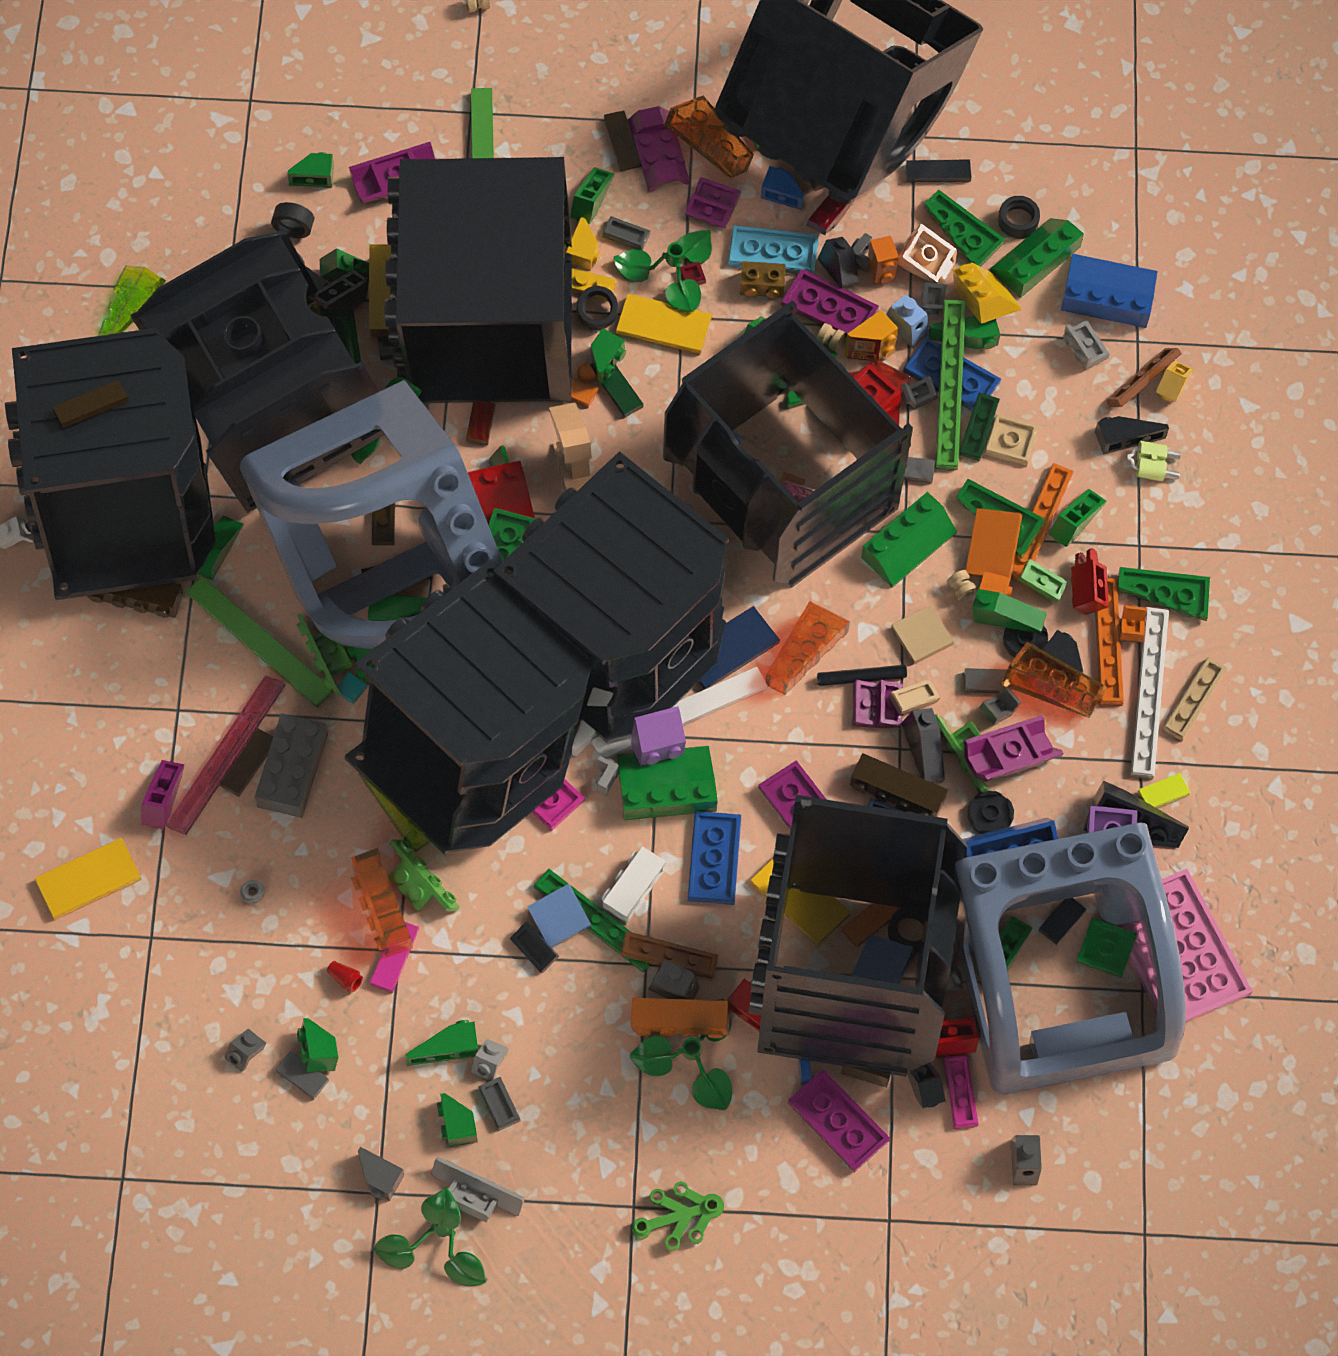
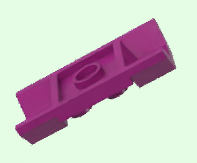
M660 106L638 110L628 119V123L641 161V169L648 192H653L661 184L680 181L686 185L690 184L683 153L669 111Z
M431 142L350 166V175L360 202L364 204L380 198L388 199V177H399L400 159H435Z
M1043 715L964 741L965 760L974 777L982 781H988L1000 776L1005 777L1041 765L1045 761L1063 756L1064 754L1061 749L1054 748L1045 733Z

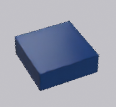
M798 1059L800 1085H804L811 1080L810 1061Z

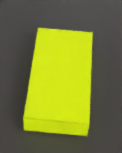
M1181 773L1138 790L1140 798L1155 808H1160L1185 798L1191 793Z

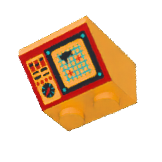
M880 310L847 333L844 356L847 359L876 362L884 357H890L895 351L898 327Z

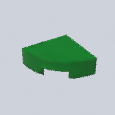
M791 389L787 396V409L805 405Z

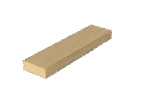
M1207 657L1162 730L1183 741L1225 674L1227 667Z

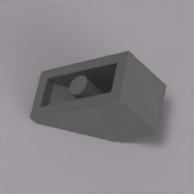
M360 1147L358 1154L370 1194L379 1200L385 1198L390 1201L404 1177L403 1169Z

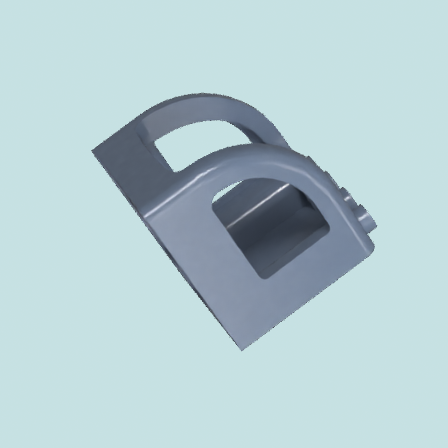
M405 380L246 455L240 463V471L297 599L317 629L324 636L339 644L355 648L375 649L386 640L387 630L396 621L364 620L351 616L352 614L434 574H439L448 587L453 589L490 559L498 566L503 562L457 447ZM375 429H380L401 456L398 462L375 473L337 486L304 488L300 487L295 478L288 481L283 479L289 470ZM403 500L417 501L426 506L418 519L419 527L426 542L319 594L316 593L312 581L336 567L318 524L352 519ZM492 572L487 573L489 576L494 575ZM418 615L408 617L407 619L411 621Z
M1135 823L967 857L955 863L953 881L961 888L955 942L990 1085L995 1092L1003 1095L1163 1063L1171 1061L1177 1056L1186 1025L1184 981L1174 925L1147 824ZM1094 894L1099 914L1106 923L1122 925L1140 921L1157 983L1158 1007L1155 1024L1157 1032L1133 1038L1126 1012L1031 1031L1029 1041L1033 1059L1021 1061L1014 1003L998 932L1002 914L1015 909ZM970 955H975L976 962L978 966V971L984 995L988 1026Z

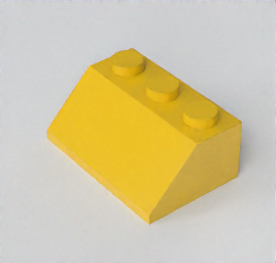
M974 263L964 264L952 269L955 292L962 300L966 301L967 307L981 324L1021 310L1019 303L992 272Z

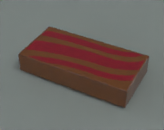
M473 400L466 436L467 443L489 444L496 407L495 403Z

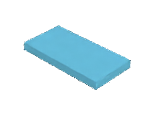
M733 225L728 266L742 267V261L786 264L785 273L799 274L801 269H804L814 274L819 235Z

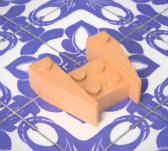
M576 403L550 407L549 411L558 438V442H553V447L564 488L561 494L571 487L578 491L591 479L589 459H592L589 436Z

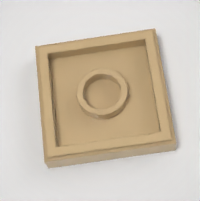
M996 413L984 454L1027 466L1039 425Z
M931 605L893 623L891 626L913 664L954 644L953 639Z

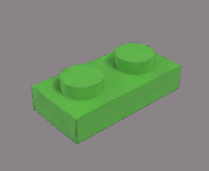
M1031 559L1025 563L1018 578V581L1055 603L1060 600L1068 581Z

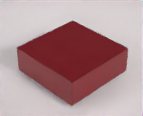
M700 262L680 267L682 281L692 279L698 285L706 283Z

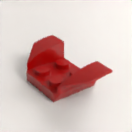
M870 364L859 371L849 372L899 425L901 391Z

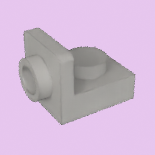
M598 755L596 758V768L601 771L595 783H597V793L606 797L619 774V765L610 757L603 758Z

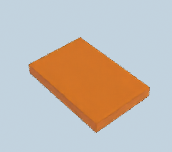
M977 508L966 571L969 576L983 577L985 571L1009 577L1011 581L1022 520L1021 513Z

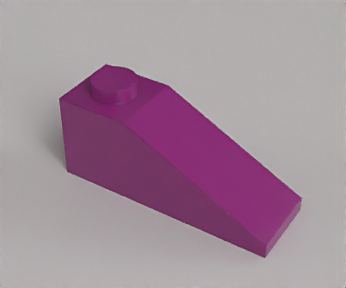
M165 760L161 761L142 801L141 825L160 829L165 828L175 802L184 771V764Z

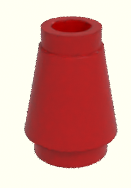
M332 961L327 968V973L345 991L355 992L363 981L360 971L336 961Z

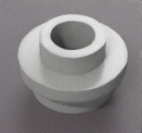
M250 880L243 884L240 893L245 902L254 904L262 900L265 891L260 882ZM251 890L257 891L254 896H250L248 893Z

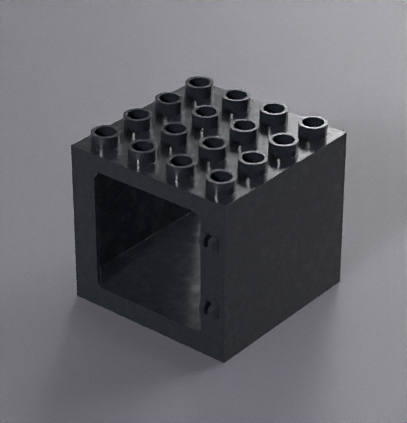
M564 157L400 159L399 177H388V203L392 205V217H387V243L391 245V258H386V284L390 286V299H385L384 307L385 326L389 327L390 348H393L394 368H397V377L407 379L413 385L420 388L422 392L418 398L424 403H470L473 400L485 402L571 401L572 254L566 253L568 247H572Z

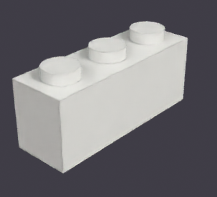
M643 846L639 852L635 851L631 855L627 869L625 871L621 870L615 879L616 884L612 889L608 888L602 897L603 910L624 924L629 922L666 870V861Z

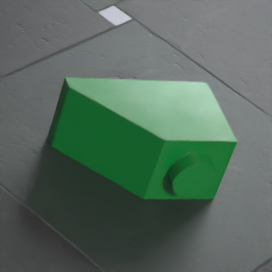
M325 152L310 153L288 170L289 186L332 188L334 172L333 154Z

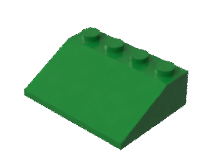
M709 746L685 748L684 754L675 759L668 758L655 764L640 766L635 753L617 754L624 820L695 814V811L717 812L718 799Z

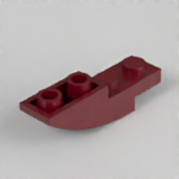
M828 195L808 219L806 226L826 235L831 228L834 229L852 203L842 204L833 200Z

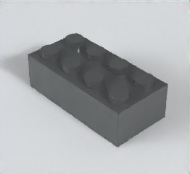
M281 713L255 794L258 808L300 818L303 817L328 736L326 723Z

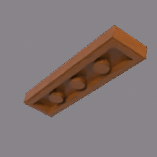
M1165 348L1107 399L1106 402L1109 407H1123L1182 355L1179 348Z
M629 931L625 932L620 956L661 966L664 960H667L693 972L697 976L712 979L714 976L718 957L717 954Z

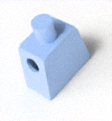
M904 295L891 305L886 315L898 327L897 334L913 348L928 336V317L926 312L908 295Z

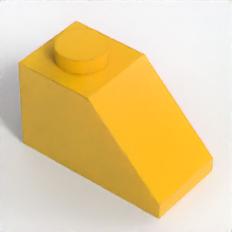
M581 217L572 237V247L569 246L566 253L572 254V265L591 271L593 264H598L601 252L598 251V241L586 219Z
M1174 361L1166 369L1156 393L1160 394L1163 400L1168 402L1173 400L1176 402L1185 389L1194 369Z

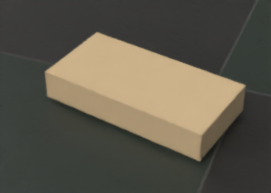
M930 679L893 691L889 695L899 715L936 703L940 699Z

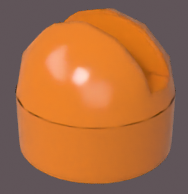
M588 362L578 367L577 375L581 380L589 381L596 377Z

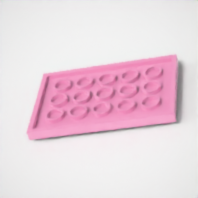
M1188 869L1163 878L1162 882L1174 925L1182 967L1186 1022L1251 995L1253 991ZM1137 921L1115 925L1137 933L1129 960L1157 1012V983L1141 923Z

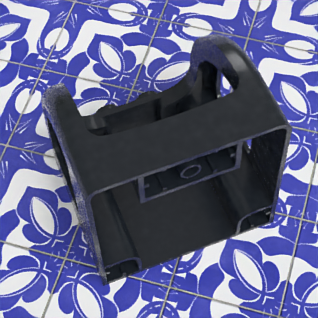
M760 0L716 103L715 113L718 119L724 123L723 127L728 133L737 137H747L758 144V151L763 156L773 160H783L794 167L793 173L799 179L806 182L816 181L829 190V196L833 200L842 204H851L854 198L898 169L922 142L949 101L980 38L983 27L977 21L943 0H850L856 6L919 45L928 44L938 54L928 60L905 47L897 45L881 51L834 22L833 19L842 0H811L809 5L810 0ZM920 101L915 111L913 112L907 123L904 125L910 113V110L917 102Z

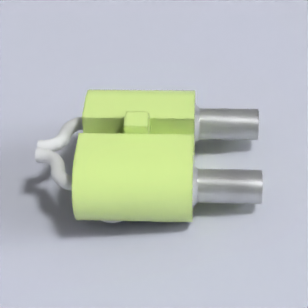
M1139 441L1138 447L1134 448L1132 453L1127 455V460L1131 461V465L1135 469L1136 477L1163 481L1164 478L1178 480L1180 477V472L1166 470V458L1180 460L1181 452L1167 450V445ZM1137 451L1136 460H1138V462L1135 466V462L1131 457H1133L1135 455V452Z

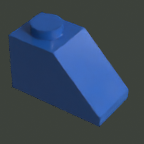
M769 166L761 187V199L802 210L804 194L792 174L783 168Z

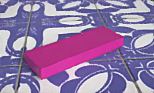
M396 919L370 981L372 986L393 993L418 934V926Z
M967 1055L943 1057L954 1129L978 1127L979 1123Z

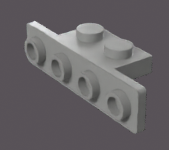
M440 1157L435 1159L431 1175L451 1184L448 1189L453 1195L459 1210L486 1223L496 1206L517 1216L521 1213L525 1200L523 1196L463 1169Z

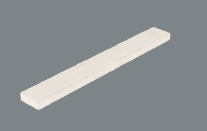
M1146 607L1130 772L1132 777L1153 779L1155 775L1169 610Z
M755 667L680 700L674 707H679L684 726L767 689V684L758 667ZM632 734L611 739L607 743L600 737L592 739V745L599 756L612 758L617 756V754L633 749L631 745Z

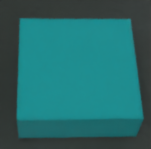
M348 672L337 687L340 691L339 695L354 704L367 689V684Z

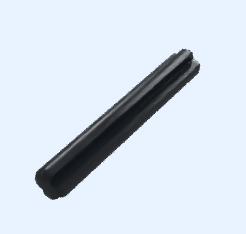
M906 665L819 672L817 673V683L819 686L854 683L856 680L869 682L901 679L907 677Z

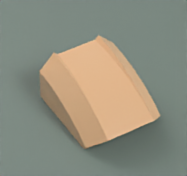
M921 224L913 230L898 254V265L925 280L942 284L945 283L956 263L957 250Z

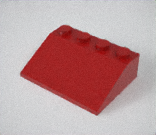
M521 460L468 472L488 525L494 508L535 518Z

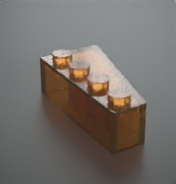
M704 95L670 108L664 123L668 129L729 178L747 172L754 154L740 137L734 136L724 129V123L718 119L715 108Z
M809 601L766 674L765 682L767 686L786 695L848 633L850 621Z
M1029 642L1023 646L1010 663L1000 684L1090 718L1096 710L1107 689L1105 685Z
M376 848L351 857L355 875L351 877L355 891L360 890L362 897H359L362 910H368L370 917L366 918L371 931L375 930L378 936L374 938L378 951L383 950L385 957L388 958L413 949L401 910H398L393 889L390 890V882L385 867H382L379 850Z

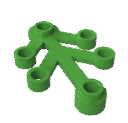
M682 1181L674 1185L675 1196L678 1198L685 1197L696 1203V1206L687 1207L665 1196L663 1190L654 1189L650 1194L651 1202L654 1205H662L673 1211V1213L651 1220L645 1218L636 1219L632 1224V1234L635 1238L642 1240L649 1237L651 1230L677 1223L672 1235H669L665 1240L666 1248L669 1251H676L680 1247V1239L691 1218L701 1215L697 1226L689 1232L690 1242L699 1244L703 1240L704 1231L711 1218H717L722 1214L724 1202L716 1194L702 1196L689 1189L688 1185ZM682 1186L686 1189V1191L684 1193H678L676 1189L677 1187ZM656 1193L661 1194L662 1199L659 1201L654 1200L653 1195ZM714 1202L717 1206L714 1209H710L707 1204ZM645 1224L646 1229L640 1231L637 1229V1225ZM694 1232H698L701 1237L693 1239L691 1235ZM674 1239L677 1241V1245L671 1247L668 1241Z

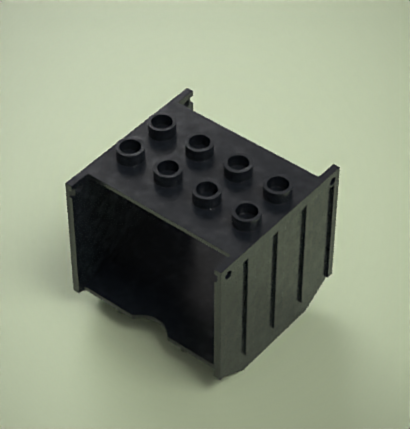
M284 228L275 233L249 237L239 241L158 287L142 307L130 315L139 330L157 328V332L184 356L190 407L211 444V448L207 449L206 452L247 513L257 507L240 471V463L246 455L379 392L362 361L358 364L354 363L328 317L320 316L308 307L309 304L314 302L310 299V295L318 291ZM380 429L372 430L289 470L283 479L288 481L295 478L299 484L384 434Z
M793 300L682 378V385L665 411L663 459L679 464L682 467L685 466L693 475L692 491L695 494H699L743 542L742 546L745 549L755 551L761 549L773 562V580L775 582L789 584L791 587L798 584L898 510L913 427L909 423L905 424L902 429L851 376L846 368L818 341L815 335L796 317L797 304ZM788 386L857 459L800 502L787 491L759 459L752 457L743 449L732 433L734 429L774 402L779 395L785 394L788 391Z
M157 328L12 348L16 401L5 402V413L9 430H19L13 431V439H8L9 455L12 467H18L16 468L20 495H25V511L28 523H32L36 550L45 549L53 578L55 600L198 579L197 575L210 551L214 548L216 538L207 467L203 461L197 420L190 407L184 356L157 332ZM119 380L128 396L129 402L62 428L53 411V406Z
M620 451L578 491L573 487L564 491L555 504L556 512L546 521H543L541 518L535 519L523 533L522 540L524 542L493 571L496 577L501 578L508 587L595 658L589 674L579 720L587 723L606 743L611 739L631 735L635 717L673 708L718 663L724 627L726 626V621L723 619L724 607L722 606V597L720 596L725 576L723 561L729 538ZM618 464L624 465L623 468H617L616 466ZM506 570H511L512 573H511V574H506L505 571H506ZM593 687L613 693L607 706H587Z
M492 559L446 594L441 590L430 594L420 608L421 613L411 621L406 617L396 620L387 630L386 640L356 662L355 665L359 671L361 670L366 675L370 683L363 739L359 745L345 755V760L444 855L449 852L493 845L563 787L577 731L575 725L579 719L592 663L595 660L590 653L508 587L501 578L495 575L489 576L487 573H494L493 571L498 567ZM362 756L364 759L357 760L356 757Z
M796 795L790 835L777 833L772 875L769 878L765 916L762 920L757 963L755 962L748 1013L761 1015L758 1053L837 1066H848L905 1077L908 1072L935 1060L945 1015L942 1007L951 970L961 888L953 881L954 865L966 857L968 848L966 842L947 823V818ZM793 888L800 889V892L899 908L911 905L925 909L915 987L784 966V968L776 967L788 891Z

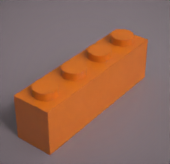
M632 998L630 1026L637 1035L649 1036L651 1033H660L661 1036L672 1037L675 1034H684L686 1037L694 1038L698 1037L699 1034L708 1035L710 1038H722V1035H729L730 1005L728 1001Z

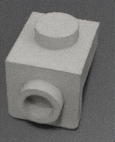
M486 1039L475 1055L471 1073L488 1081L494 1080L498 1067L507 1055L508 1048Z

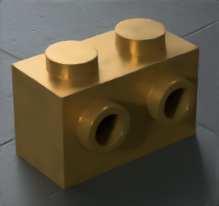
M742 261L740 295H746L747 297L765 296L772 299L783 298L786 264Z

